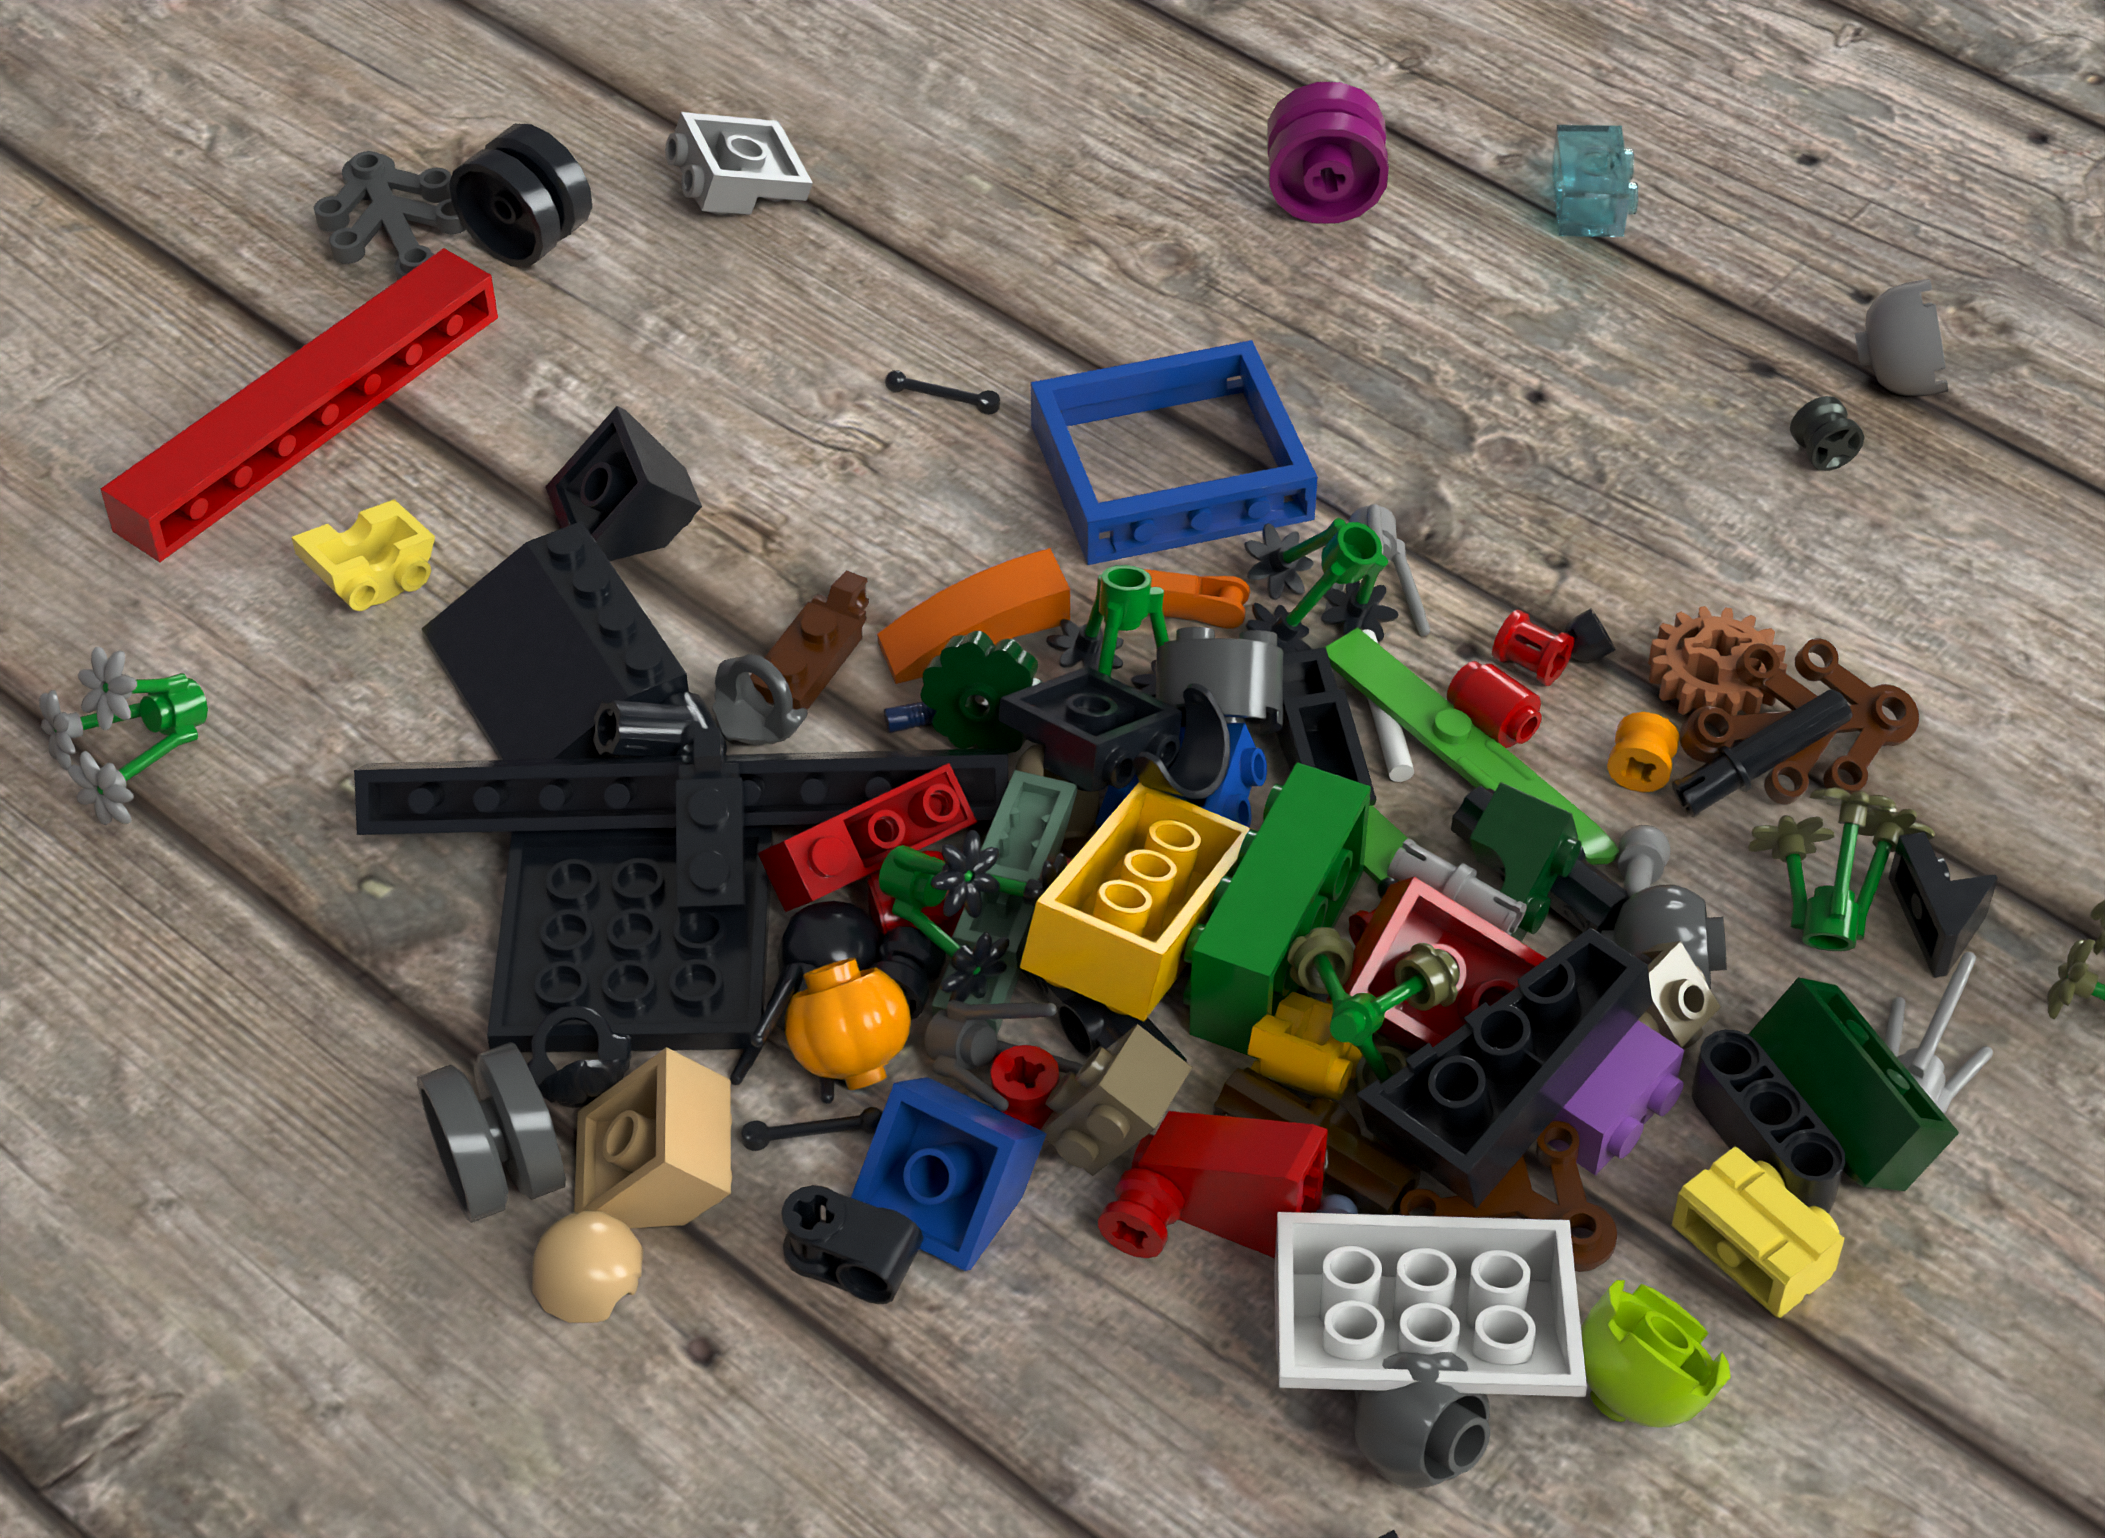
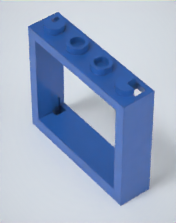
M1252 340L1030 382L1031 426L1087 565L1262 531L1267 523L1277 528L1315 520L1318 476ZM1241 377V379L1227 381V378ZM1243 393L1277 465V468L1098 503L1067 426ZM1291 495L1293 501L1284 502V496ZM1110 531L1109 538L1099 539V533Z

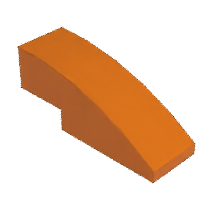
M1051 548L1017 557L978 572L936 593L907 611L877 634L878 644L895 684L922 678L923 672L934 657L940 656L942 649L950 638L954 636H966L973 631H982L996 644L1003 639H1012L1058 627L1062 619L1070 620V587Z

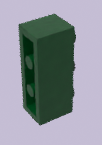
M1798 977L1748 1033L1749 1036L1758 1042L1839 1141L1845 1152V1173L1865 1188L1876 1187L1906 1191L1959 1134L1958 1130L1837 985Z

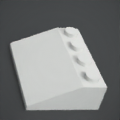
M1277 1212L1274 1296L1279 1388L1375 1391L1396 1389L1421 1381H1414L1409 1370L1384 1369L1382 1364L1385 1358L1399 1352L1421 1354L1452 1352L1467 1363L1468 1371H1439V1377L1436 1382L1451 1386L1460 1393L1586 1396L1587 1383L1570 1220Z

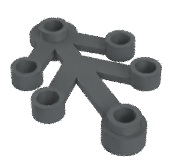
M374 151L358 153L347 161L342 168L345 186L337 196L324 197L314 205L317 226L323 231L333 232L329 238L332 256L335 261L342 264H351L361 260L366 252L365 247L383 225L399 256L395 262L397 280L434 255L428 247L418 244L407 220L437 227L446 234H458L466 230L461 224L450 199L449 183L451 173L444 168H430L423 171L420 175L395 168V163L390 157ZM392 189L422 195L424 200L439 204L435 206L395 196L392 193ZM361 200H371L372 203L352 228H345L350 222V212Z

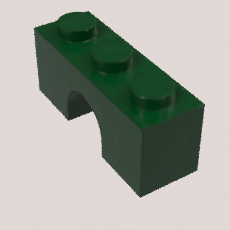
M1500 782L1469 839L1477 862L1500 872L1505 877L1500 892L1517 902L1521 901L1527 905L1521 923L1517 930L1511 934L1512 937L1522 942L1527 932L1535 934L1542 926L1551 903V899L1547 897V894L1558 875L1566 877L1573 869L1580 853L1581 841L1577 840L1578 834L1572 813Z

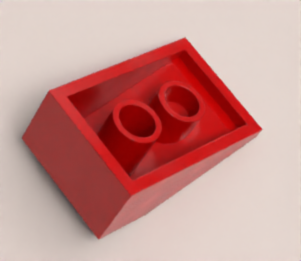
M1413 876L1389 885L1354 949L1352 972L1342 987L1350 996L1357 993H1369L1377 998L1397 987L1395 967L1407 954L1412 953L1411 947L1413 945L1427 943L1432 945L1434 949L1446 951L1454 959L1459 970L1456 1000L1448 1007L1438 1004L1427 1011L1418 1010L1404 1000L1385 1012L1383 1024L1376 1031L1380 1035L1416 1052L1428 1043L1434 1047L1465 1025L1464 1017L1485 1002L1491 1006L1518 987L1517 980L1547 958ZM1328 996L1326 1002L1332 1005L1331 998Z

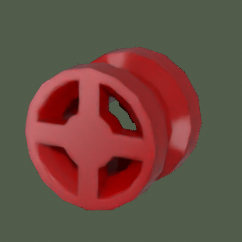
M1031 1045L1013 1046L1001 1052L993 1061L990 1070L991 1085L995 1092L1004 1097L1009 1103L1008 1109L1002 1111L1003 1113L1041 1130L1053 1111L1045 1105V1102L1055 1086L1060 1082L1058 1063L1049 1052L1040 1047ZM1024 1083L1034 1084V1087L1026 1088Z
M1138 1168L1126 1170L1115 1186V1196L1117 1199L1114 1202L1108 1203L1098 1218V1228L1102 1236L1120 1251L1139 1258L1156 1257L1162 1252L1168 1241L1166 1227L1167 1225L1174 1224L1179 1219L1185 1206V1199L1181 1191L1170 1180L1158 1173Z

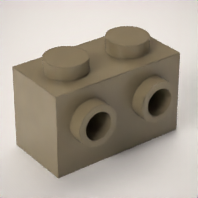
M1137 1024L1107 1049H1104L1102 1046L1097 1048L1076 1075L1070 1071L1060 1080L1045 1102V1105L1053 1111L1041 1131L1047 1133L1045 1139L1056 1147L1058 1154L1065 1161L1076 1167L1083 1168L1093 1176L1156 1128L1193 1067Z

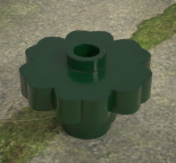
M973 631L966 636L958 635L950 638L942 649L940 656H936L930 661L922 675L924 685L921 689V700L929 708L937 710L933 718V727L941 735L948 737L949 741L959 749H967L976 743L979 749L1008 748V753L1017 752L1025 743L1026 738L1022 732L998 721L1001 697L1042 683L1041 680L1034 678L1038 670V661L1033 655L1023 651L1022 647L1013 639H1003L994 644L991 638L982 631Z

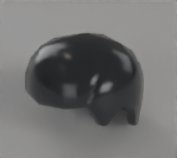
M825 901L811 904L792 916L786 927L777 955L779 973L783 967L791 963L801 962L819 968L848 958H856L860 971L869 969L872 964L879 962L877 950L882 942V933L863 909L851 903Z

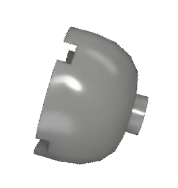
M1930 278L1904 283L1886 290L1873 301L1867 311L1866 331L1855 333L1860 367L1872 365L1873 372L1880 385L1892 393L1906 397L1928 396L1948 392V382L1946 380L1935 381L1934 371L1946 369L1936 305L1932 304V302L1923 304L1921 292L1933 290Z

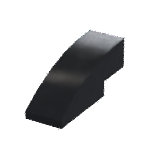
M1326 647L1283 654V727L1276 734L1290 771L1292 772L1295 764L1298 762L1371 786L1369 806L1375 805L1376 795L1345 689L1338 690Z

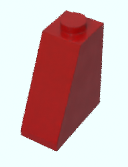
M1168 1111L1155 1135L1149 1133L1140 1140L1131 1168L1147 1169L1158 1173L1170 1180L1181 1191L1185 1199V1206L1178 1220L1275 1259L1277 1212L1314 1213L1319 1210L1322 1200L1328 1129L1315 1124Z

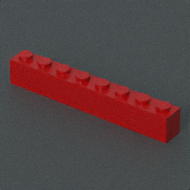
M445 248L434 254L100 488L112 532L159 563L498 319L491 274Z

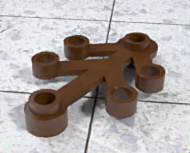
M1811 639L1798 651L1795 656L1796 670L1803 678L1814 682L1821 681L1831 690L1840 692L1850 704L1853 716L1848 723L1776 765L1767 774L1764 780V789L1768 797L1778 804H1791L1806 791L1809 784L1807 774L1836 733L1860 732L1847 754L1837 758L1826 769L1823 776L1826 789L1837 787L1852 794L1860 791L1866 785L1868 780L1867 767L1882 746H1896L1904 743L1915 733L1919 724L1918 708L1907 692L1889 684L1870 687L1838 663L1839 656L1836 648L1825 639ZM1761 643L1753 644L1744 651L1736 662V672L1739 678L1749 686L1762 688L1791 710L1730 716L1721 708L1713 706L1700 707L1682 724L1679 732L1680 744L1685 753L1692 759L1708 763L1720 755L1718 748L1723 745L1731 748L1733 743L1743 742L1816 698L1817 695L1779 668L1780 660L1774 649ZM1808 653L1819 655L1823 659L1825 667L1814 665L1810 661ZM1749 658L1760 660L1764 664L1766 672L1756 671L1751 666ZM1882 706L1888 708L1895 715L1896 720L1886 717L1882 711ZM1704 722L1712 724L1719 731L1721 737L1710 735L1705 730ZM1838 769L1849 772L1853 777L1854 785H1848L1841 781L1838 776ZM1778 775L1789 777L1794 784V791L1784 789L1778 781Z
M1562 1121L1550 1122L1538 1136L1536 1144L1538 1160L1545 1167L1550 1168L1557 1204L1532 1190L1523 1155L1477 1209L1458 1195L1440 1198L1436 1193L1428 1189H1414L1408 1192L1400 1203V1215L1411 1216L1409 1212L1413 1209L1425 1207L1434 1213L1432 1216L1507 1218L1518 1216L1522 1219L1570 1220V1229L1585 1228L1594 1233L1588 1238H1577L1571 1234L1574 1268L1577 1272L1590 1271L1605 1263L1612 1256L1617 1242V1228L1612 1217L1603 1208L1587 1202L1576 1163L1579 1153V1134L1572 1125ZM1373 1135V1142L1382 1146L1383 1148L1387 1149L1388 1151L1392 1152L1393 1154L1397 1155L1398 1157L1402 1158L1412 1165L1414 1164L1407 1158H1405L1403 1155L1398 1153L1396 1150L1391 1148L1389 1145H1387L1385 1142L1380 1140L1378 1137ZM1552 1140H1562L1570 1147L1567 1150L1558 1152L1549 1149L1546 1144Z

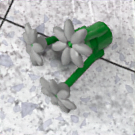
M95 647L91 655L93 670H80L78 678L83 685L93 689L83 698L81 709L86 713L97 710V713L80 717L77 712L70 714L61 712L57 693L55 690H51L49 693H43L39 698V706L45 718L41 722V728L46 734L51 735L49 738L50 755L57 759L61 767L68 770L74 782L83 788L76 796L77 802L83 805L95 803V813L101 824H109L112 822V817L122 824H129L131 816L122 803L133 800L134 795L130 790L126 789V781L179 745L197 740L198 732L195 727L204 724L207 719V700L199 684L193 679L187 678L184 673L159 679H135L122 674L125 663V653L123 651L114 652L108 659L103 648ZM148 693L147 696L141 699L140 703L128 705L126 699L130 698L131 694ZM141 717L143 723L151 732H160L168 735L118 770H116L113 763H107L100 769L94 758L87 751L82 752L80 755V766L71 765L70 755L75 754L74 744L71 739L83 736V730L95 727L109 730L112 723Z

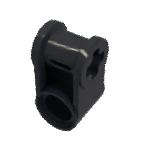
M818 1185L801 1187L792 1192L784 1201L781 1211L783 1228L787 1232L783 1243L785 1262L790 1269L800 1276L813 1278L848 1291L855 1297L874 1304H888L894 1300L924 1239L922 1231L907 1216L895 1210L869 1205L836 1193L828 1187ZM821 1205L826 1208V1220L821 1219ZM803 1245L807 1246L808 1258L803 1256Z

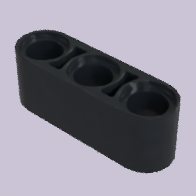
M1728 1029L1716 1031L1707 1036L1700 1047L1692 1084V1099L1698 1110L1730 1150L1733 1147H1737L1754 1162H1767L1781 1175L1786 1189L1807 1207H1820L1829 1214L1834 1205L1845 1166V1152L1839 1141L1758 1042L1751 1036L1738 1030Z

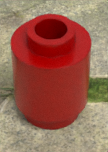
M1477 661L1467 663L1456 673L1448 687L1447 701L1454 706V709L1464 712L1471 719L1473 725L1505 748H1509L1516 743L1523 744L1527 742L1540 726L1542 715L1539 712L1541 707L1540 697L1493 664L1482 665Z

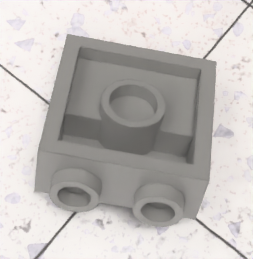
M681 112L675 132L668 136L665 155L667 163L671 166H679L682 171L681 185L685 197L695 198L701 211H708L715 215H727L729 213L751 215L757 197H763L776 202L783 201L784 199L807 201L813 184L779 121Z

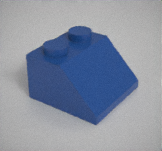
M925 1077L895 1082L851 1198L878 1208L883 1207L895 1210L907 1216L922 1231L924 1239L919 1249L964 1271H968L973 1268L1022 1199L1047 1133L931 1078Z

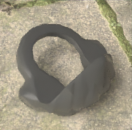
M747 654L742 657L724 660L719 664L715 677V703L713 704L712 711L715 713L718 728H721V734L725 740H737L756 746L775 744L790 738L806 719L808 710L805 707L798 710L792 709L793 698L789 685L782 673L768 660L758 655ZM749 673L760 677L767 684L774 699V707L769 706L761 693L756 690Z

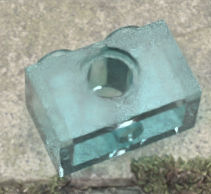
M1557 125L1552 160V178L1558 236L1624 237L1627 215H1636L1638 184L1637 182H1629L1633 177L1634 151L1633 148L1624 147L1622 126Z

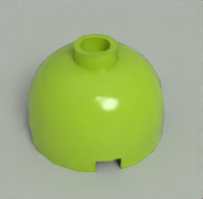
M1616 1280L1593 1306L1581 1326L1586 1382L1592 1389L1590 1397L1593 1403L1603 1414L1617 1422L1628 1420L1641 1426L1663 1428L1673 1427L1690 1421L1711 1402L1731 1378L1728 1360L1722 1351L1714 1361L1712 1360L1709 1353L1701 1345L1709 1333L1699 1321L1676 1302L1643 1284H1640L1634 1293L1630 1294L1623 1291L1625 1280Z

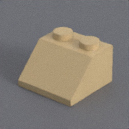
M666 1047L579 1110L577 1115L574 1212L581 1213L585 1210L602 1211L625 1222L629 1228L686 1225L730 1195L732 1182L730 1079Z

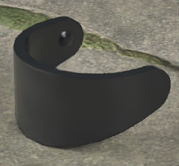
M1191 683L1183 691L1186 709L1184 738L1178 756L1170 770L1167 771L1162 761L1149 752L1138 753L1133 760V766L1138 780L1145 787L1190 799H1204L1212 795L1220 787L1226 776L1230 760V739L1225 717L1212 693L1200 684Z

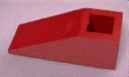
M950 763L773 845L759 852L758 856L784 911L788 912L881 869L887 855L898 846L905 845L918 851L976 823L977 820Z

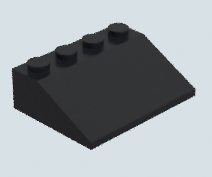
M582 521L525 542L421 628L423 638L499 760L615 757L600 755L593 742L595 734L594 716L602 702L618 700L660 704L672 695L689 692L687 673Z

